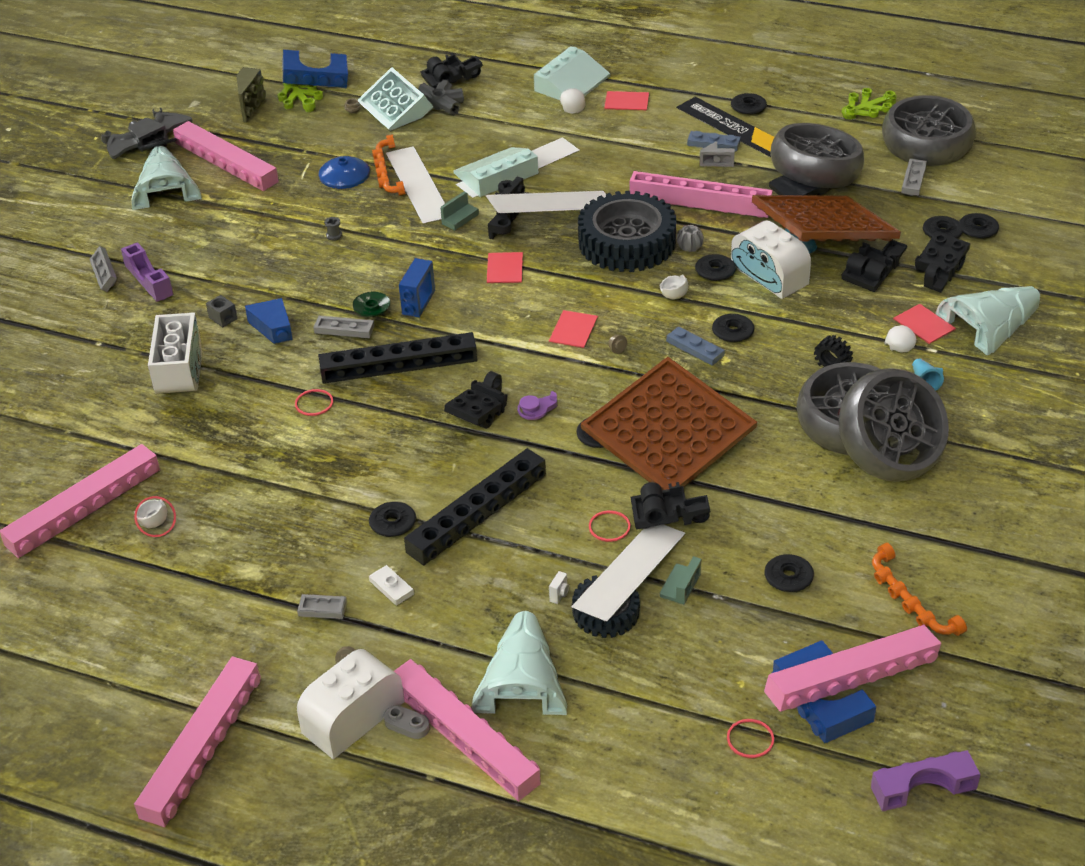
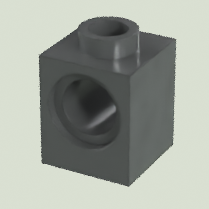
M219 295L206 303L209 318L222 328L237 320L235 304L224 296Z

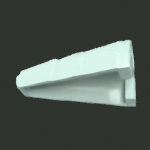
M156 146L145 161L134 189L132 209L150 207L147 194L149 192L182 187L185 202L202 199L201 192L196 183L181 166L178 159L166 147Z
M1026 286L957 295L943 300L937 307L936 315L949 324L954 322L955 314L964 319L977 330L974 345L988 356L994 353L1007 338H1010L1017 328L1023 325L1038 309L1040 293L1036 288Z
M522 611L517 613L512 619L473 696L471 708L474 713L495 714V698L542 699L543 715H567V702L550 657L549 646L537 617L533 613Z

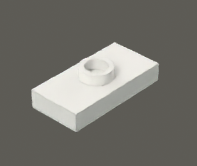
M387 565L369 575V581L396 606L414 595L413 588Z

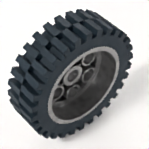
M617 191L615 195L607 193L605 198L602 195L598 196L597 201L592 199L590 205L586 204L578 216V243L581 254L586 256L588 261L592 260V264L595 266L600 263V268L603 269L608 266L610 271H614L615 268H618L619 272H624V269L634 272L635 268H638L639 271H644L645 266L649 269L654 268V263L656 265L662 264V260L666 261L668 255L671 256L673 250H675V211L671 209L669 204L665 205L663 199L658 201L657 196L654 195L650 198L649 193L640 195L639 191H635V194H630V191H625V194Z

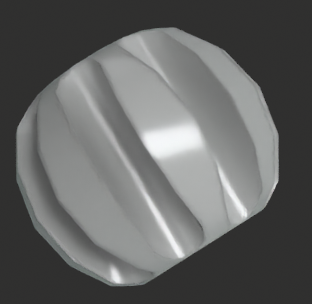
M686 225L678 231L677 243L682 250L687 252L697 251L702 246L704 236L699 227Z

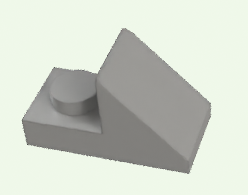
M716 141L700 150V166L734 167L735 149L717 148Z

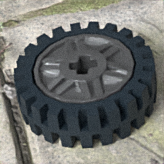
M597 575L592 576V581L587 578L584 580V584L580 583L572 597V605L598 578ZM635 589L607 622L572 608L574 621L578 623L580 629L584 628L585 633L589 634L592 631V636L595 637L599 633H601V638H607V634H610L611 638L616 637V632L619 635L625 634V629L630 631L632 625L635 626L637 619H639V593Z

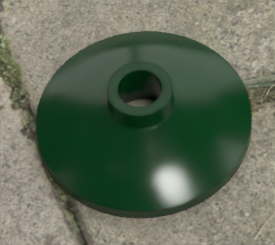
M366 292L357 296L353 301V310L357 314L366 317L381 315L390 307L389 297L381 292Z

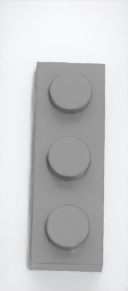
M909 159L902 185V194L919 196L927 161Z
M99 246L90 258V262L100 289L107 292L110 287L114 286L117 277L106 249Z
M318 316L313 328L314 333L370 338L374 329V320Z

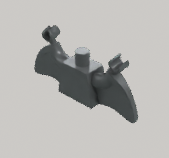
M159 108V112H155L152 109L154 120L150 118H144L140 121L133 120L128 126L129 132L111 135L110 131H106L105 135H101V141L107 144L108 154L112 159H116L126 151L136 147L143 152L145 150H141V146L151 144V141L162 138L167 140V133L188 121L192 122V117L178 113L162 112V108Z

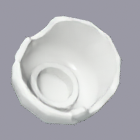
M571 88L561 94L560 103L565 112L571 114L579 113L585 107V97L580 90Z
M684 275L668 276L660 284V290L666 298L671 300L680 299L688 291V280Z
M899 325L894 326L888 331L885 344L888 343L891 351L909 352L914 348L917 339L909 327Z
M161 499L148 500L141 504L137 511L138 523L148 529L162 525L167 517V507Z

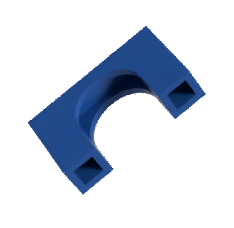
M283 50V83L347 88V55L331 53L329 66L311 68L300 62L299 51Z
M821 640L774 660L772 673L833 653ZM862 689L839 700L818 699L815 702L799 705L797 709L800 716L811 725L813 733L819 736L824 743H827L874 722L876 705Z

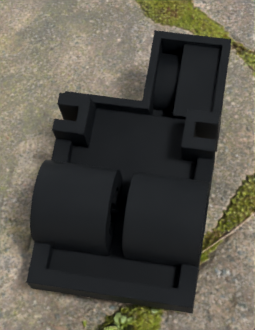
M451 52V56L445 55L446 60L444 61L437 56L431 57L427 61V69L420 72L428 85L435 89L442 80H448L451 84L461 79L462 76L466 80L479 76L483 66L482 62L477 56L461 62Z
M516 177L513 181H501L498 184V193L496 192L495 195L524 194L523 178ZM496 211L495 217L488 223L489 239L493 240L497 234L510 233L512 230L511 222L516 219L520 212L498 213Z
M935 232L921 255H917L915 259L916 270L926 271L924 287L942 292L948 281L951 282L952 277H954L955 270L959 271L962 268L966 254L970 249V243Z
M892 239L881 251L863 242L862 247H859V252H853L849 256L846 269L841 274V279L875 293L892 269L898 267L900 257L906 251L907 245Z
M490 371L485 376L483 382L472 381L471 390L467 389L446 403L444 411L488 429L492 425L495 415L499 416L500 413H504L505 406H507V394L501 392L502 376Z
M655 482L646 483L641 487V495L630 497L635 528L638 530L678 522V517H683L684 525L692 524V521L703 523L709 519L711 512L708 497L704 495L686 499L683 486L680 487L679 482H676V486L673 487L672 483L668 484L669 489L662 490L661 486Z

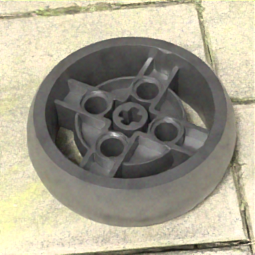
M923 95L909 97L894 104L884 118L882 134L887 148L896 157L906 162H909V159L927 161L926 166H939L953 163L961 159L969 151L975 139L976 127L971 113L960 103L944 97Z
M814 123L787 125L776 134L771 144V160L776 170L785 177L808 186L820 188L847 186L857 179L864 166V151L860 142L850 134L826 125Z
M844 362L823 367L812 374L802 386L797 400L798 419L805 433L821 447L836 453L849 455L840 436L839 409L850 387L862 376L872 371L880 370V368L864 363ZM875 386L871 389L867 398L873 401L881 395L888 394L889 387Z
M886 368L872 371L862 376L846 393L839 412V431L847 453L863 471L882 480L899 482L920 477L938 462L947 444L949 431L948 417L940 396L924 379L906 370ZM873 387H889L888 394L881 395L873 401L867 398ZM914 449L920 451L912 464L904 465L898 463L900 456L908 454Z

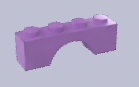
M138 242L121 249L125 267L156 302L173 295L169 276L162 269L155 271L147 257L146 251Z
M968 750L951 752L948 755L929 757L914 763H904L901 766L881 768L873 772L871 789L881 810L886 811L906 806L908 793L920 784H937L949 790L953 795L976 790L980 772Z

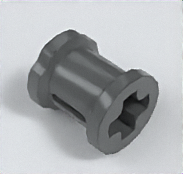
M329 217L324 221L327 227L326 237L328 240L335 241L342 237V232L339 228L341 222L337 217Z

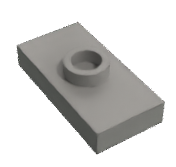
M302 594L297 610L298 616L343 619L347 598L344 596Z

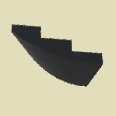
M784 175L769 182V187L778 195L822 196L832 189L801 184Z

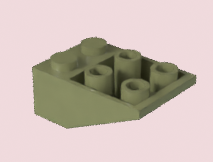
M242 67L236 77L243 122L246 123L265 99L266 91L263 86L264 78L261 74V69Z

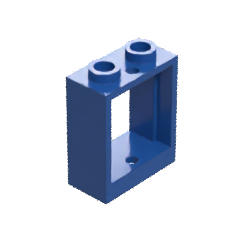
M415 258L400 281L399 293L402 315L420 318L434 294L435 282L432 261Z

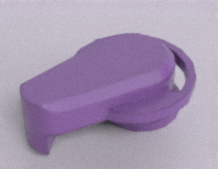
M551 391L550 396L539 399L532 395L524 396L518 405V414L527 420H537L544 417L547 412L557 407V394Z

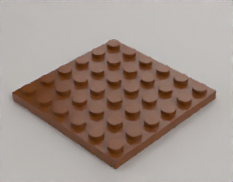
M752 196L751 202L758 209L764 211L766 215L772 217L774 221L780 223L783 228L788 229L791 234L796 235L801 241L808 242L810 239L826 241L827 239L834 241H843V239L859 241V239L868 241L900 239L901 231L849 196Z
M666 357L581 423L583 431L648 482L659 484L662 490L669 489L668 484L672 483V487L676 486V482H679L680 487L686 486L757 428L756 420L670 357Z

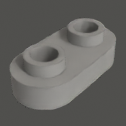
M392 706L384 713L385 726L392 731L413 739L423 738L429 733V720L423 714L402 706Z

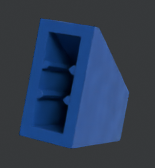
M282 298L245 306L248 323L272 343L293 340Z

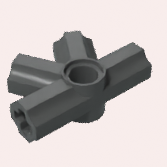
M448 80L439 82L435 89L426 83L420 84L418 88L428 101L432 103L433 109H443L453 116L458 114L460 103L464 102L462 88L452 89V84Z

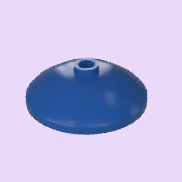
M353 156L333 158L324 163L319 170L320 181L324 185L336 189L358 186L365 182L370 175L368 164L362 159Z

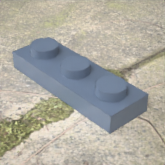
M691 131L687 140V146L705 148L717 141V148L735 149L737 152L740 137Z
M679 326L667 335L666 342L712 366L724 357V349Z

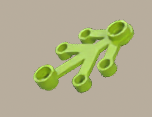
M283 83V90L277 94L278 100L283 102L285 109L293 108V101L298 97L306 112L314 111L316 107L315 100L323 99V92L317 90L315 85ZM290 90H293V92L290 94V96L287 97V93H288ZM305 95L314 96V98H307Z
M863 88L861 104L855 106L859 95L854 92L850 93L848 97L849 104L842 108L843 117L849 120L855 119L856 115L876 118L879 115V111L884 113L889 111L892 105L896 103L897 95L894 91L889 90L882 97L868 101L872 95V89Z

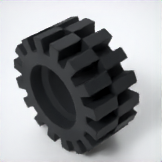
M829 335L815 347L814 355H817L815 360H819L817 364L824 367L836 363L851 362L853 351H849L851 349L850 345L846 346L847 342L845 340L842 342L841 337L836 339V335Z

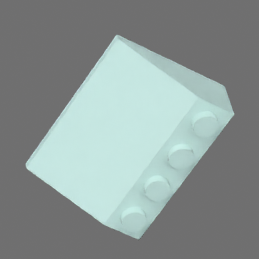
M570 46L534 74V91L560 100L561 94L565 90L576 88L585 97L609 78L610 73L585 51Z
M393 68L388 70L358 99V102L389 131L421 119L433 108L424 94Z
M511 147L454 170V174L479 197L497 191L498 184L501 181H513L516 177H521L524 180L538 174V156L529 148Z

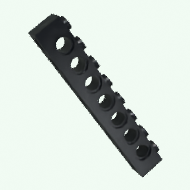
M473 332L318 354L322 384L478 361Z
M526 448L404 537L406 553L423 566L434 560L440 553L450 548L456 541L466 536L488 517L497 513L499 509L513 501L515 497L526 491L535 482L541 480L546 475L545 459Z

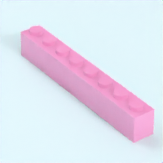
M188 121L173 129L177 145L254 187L265 191L279 182L276 167Z
M637 171L633 172L630 179V194H635V191H639L640 195L649 193L650 198L655 195L658 197V201L663 199L666 204L751 215L760 218L769 217L751 201L753 195H772L773 190Z
M140 444L1 529L0 535L4 546L19 559L160 471L157 456L143 444Z
M925 625L769 674L764 692L780 712L794 709L799 705L815 702L820 698L836 695L841 691L854 689L860 685L875 682L878 679L893 676L896 673L908 669L911 670L926 663H932L938 657L941 642Z
M231 657L134 803L139 819L166 827L169 820L175 817L178 806L183 799L187 798L194 781L199 779L203 767L207 761L212 759L219 742L224 740L226 731L236 721L241 708L247 704L253 689L258 687L261 676L257 663Z
M410 659L394 670L401 677L405 702L416 712L425 715L429 723L518 802L540 785L539 766L534 761H529L518 747H513L508 743L503 734L494 731L484 718L480 719L469 705H464L460 702L452 691L446 690L437 678H432L422 665H417Z

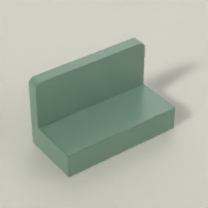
M465 191L440 208L442 225L454 231L479 215V209L468 204V193Z
M693 556L688 567L676 564L660 591V597L685 605L701 575L702 559Z

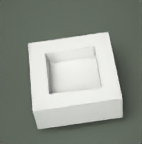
M558 571L549 585L550 602L556 604L569 591L567 574Z

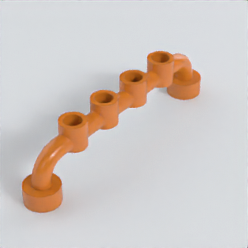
M393 134L387 135V139L378 142L376 148L372 150L379 187L384 188L388 193H398L399 196L405 195L403 181L396 182L397 186H390L382 148L385 146H389V149L395 148Z
M887 542L878 546V552L872 559V566L876 571L874 573L876 581L879 584L887 582L890 585L888 587L890 596L893 599L901 597L904 600L902 607L906 613L910 614L914 611L917 613L916 621L919 626H929L933 631L942 635L954 633L956 636H959L967 631V625L959 615L950 618L948 625L939 624L934 614L930 610L926 611L921 605L918 597L912 596L907 591L905 584L893 576L890 568L884 567L881 564L882 560L888 562L895 558L896 555L892 546Z

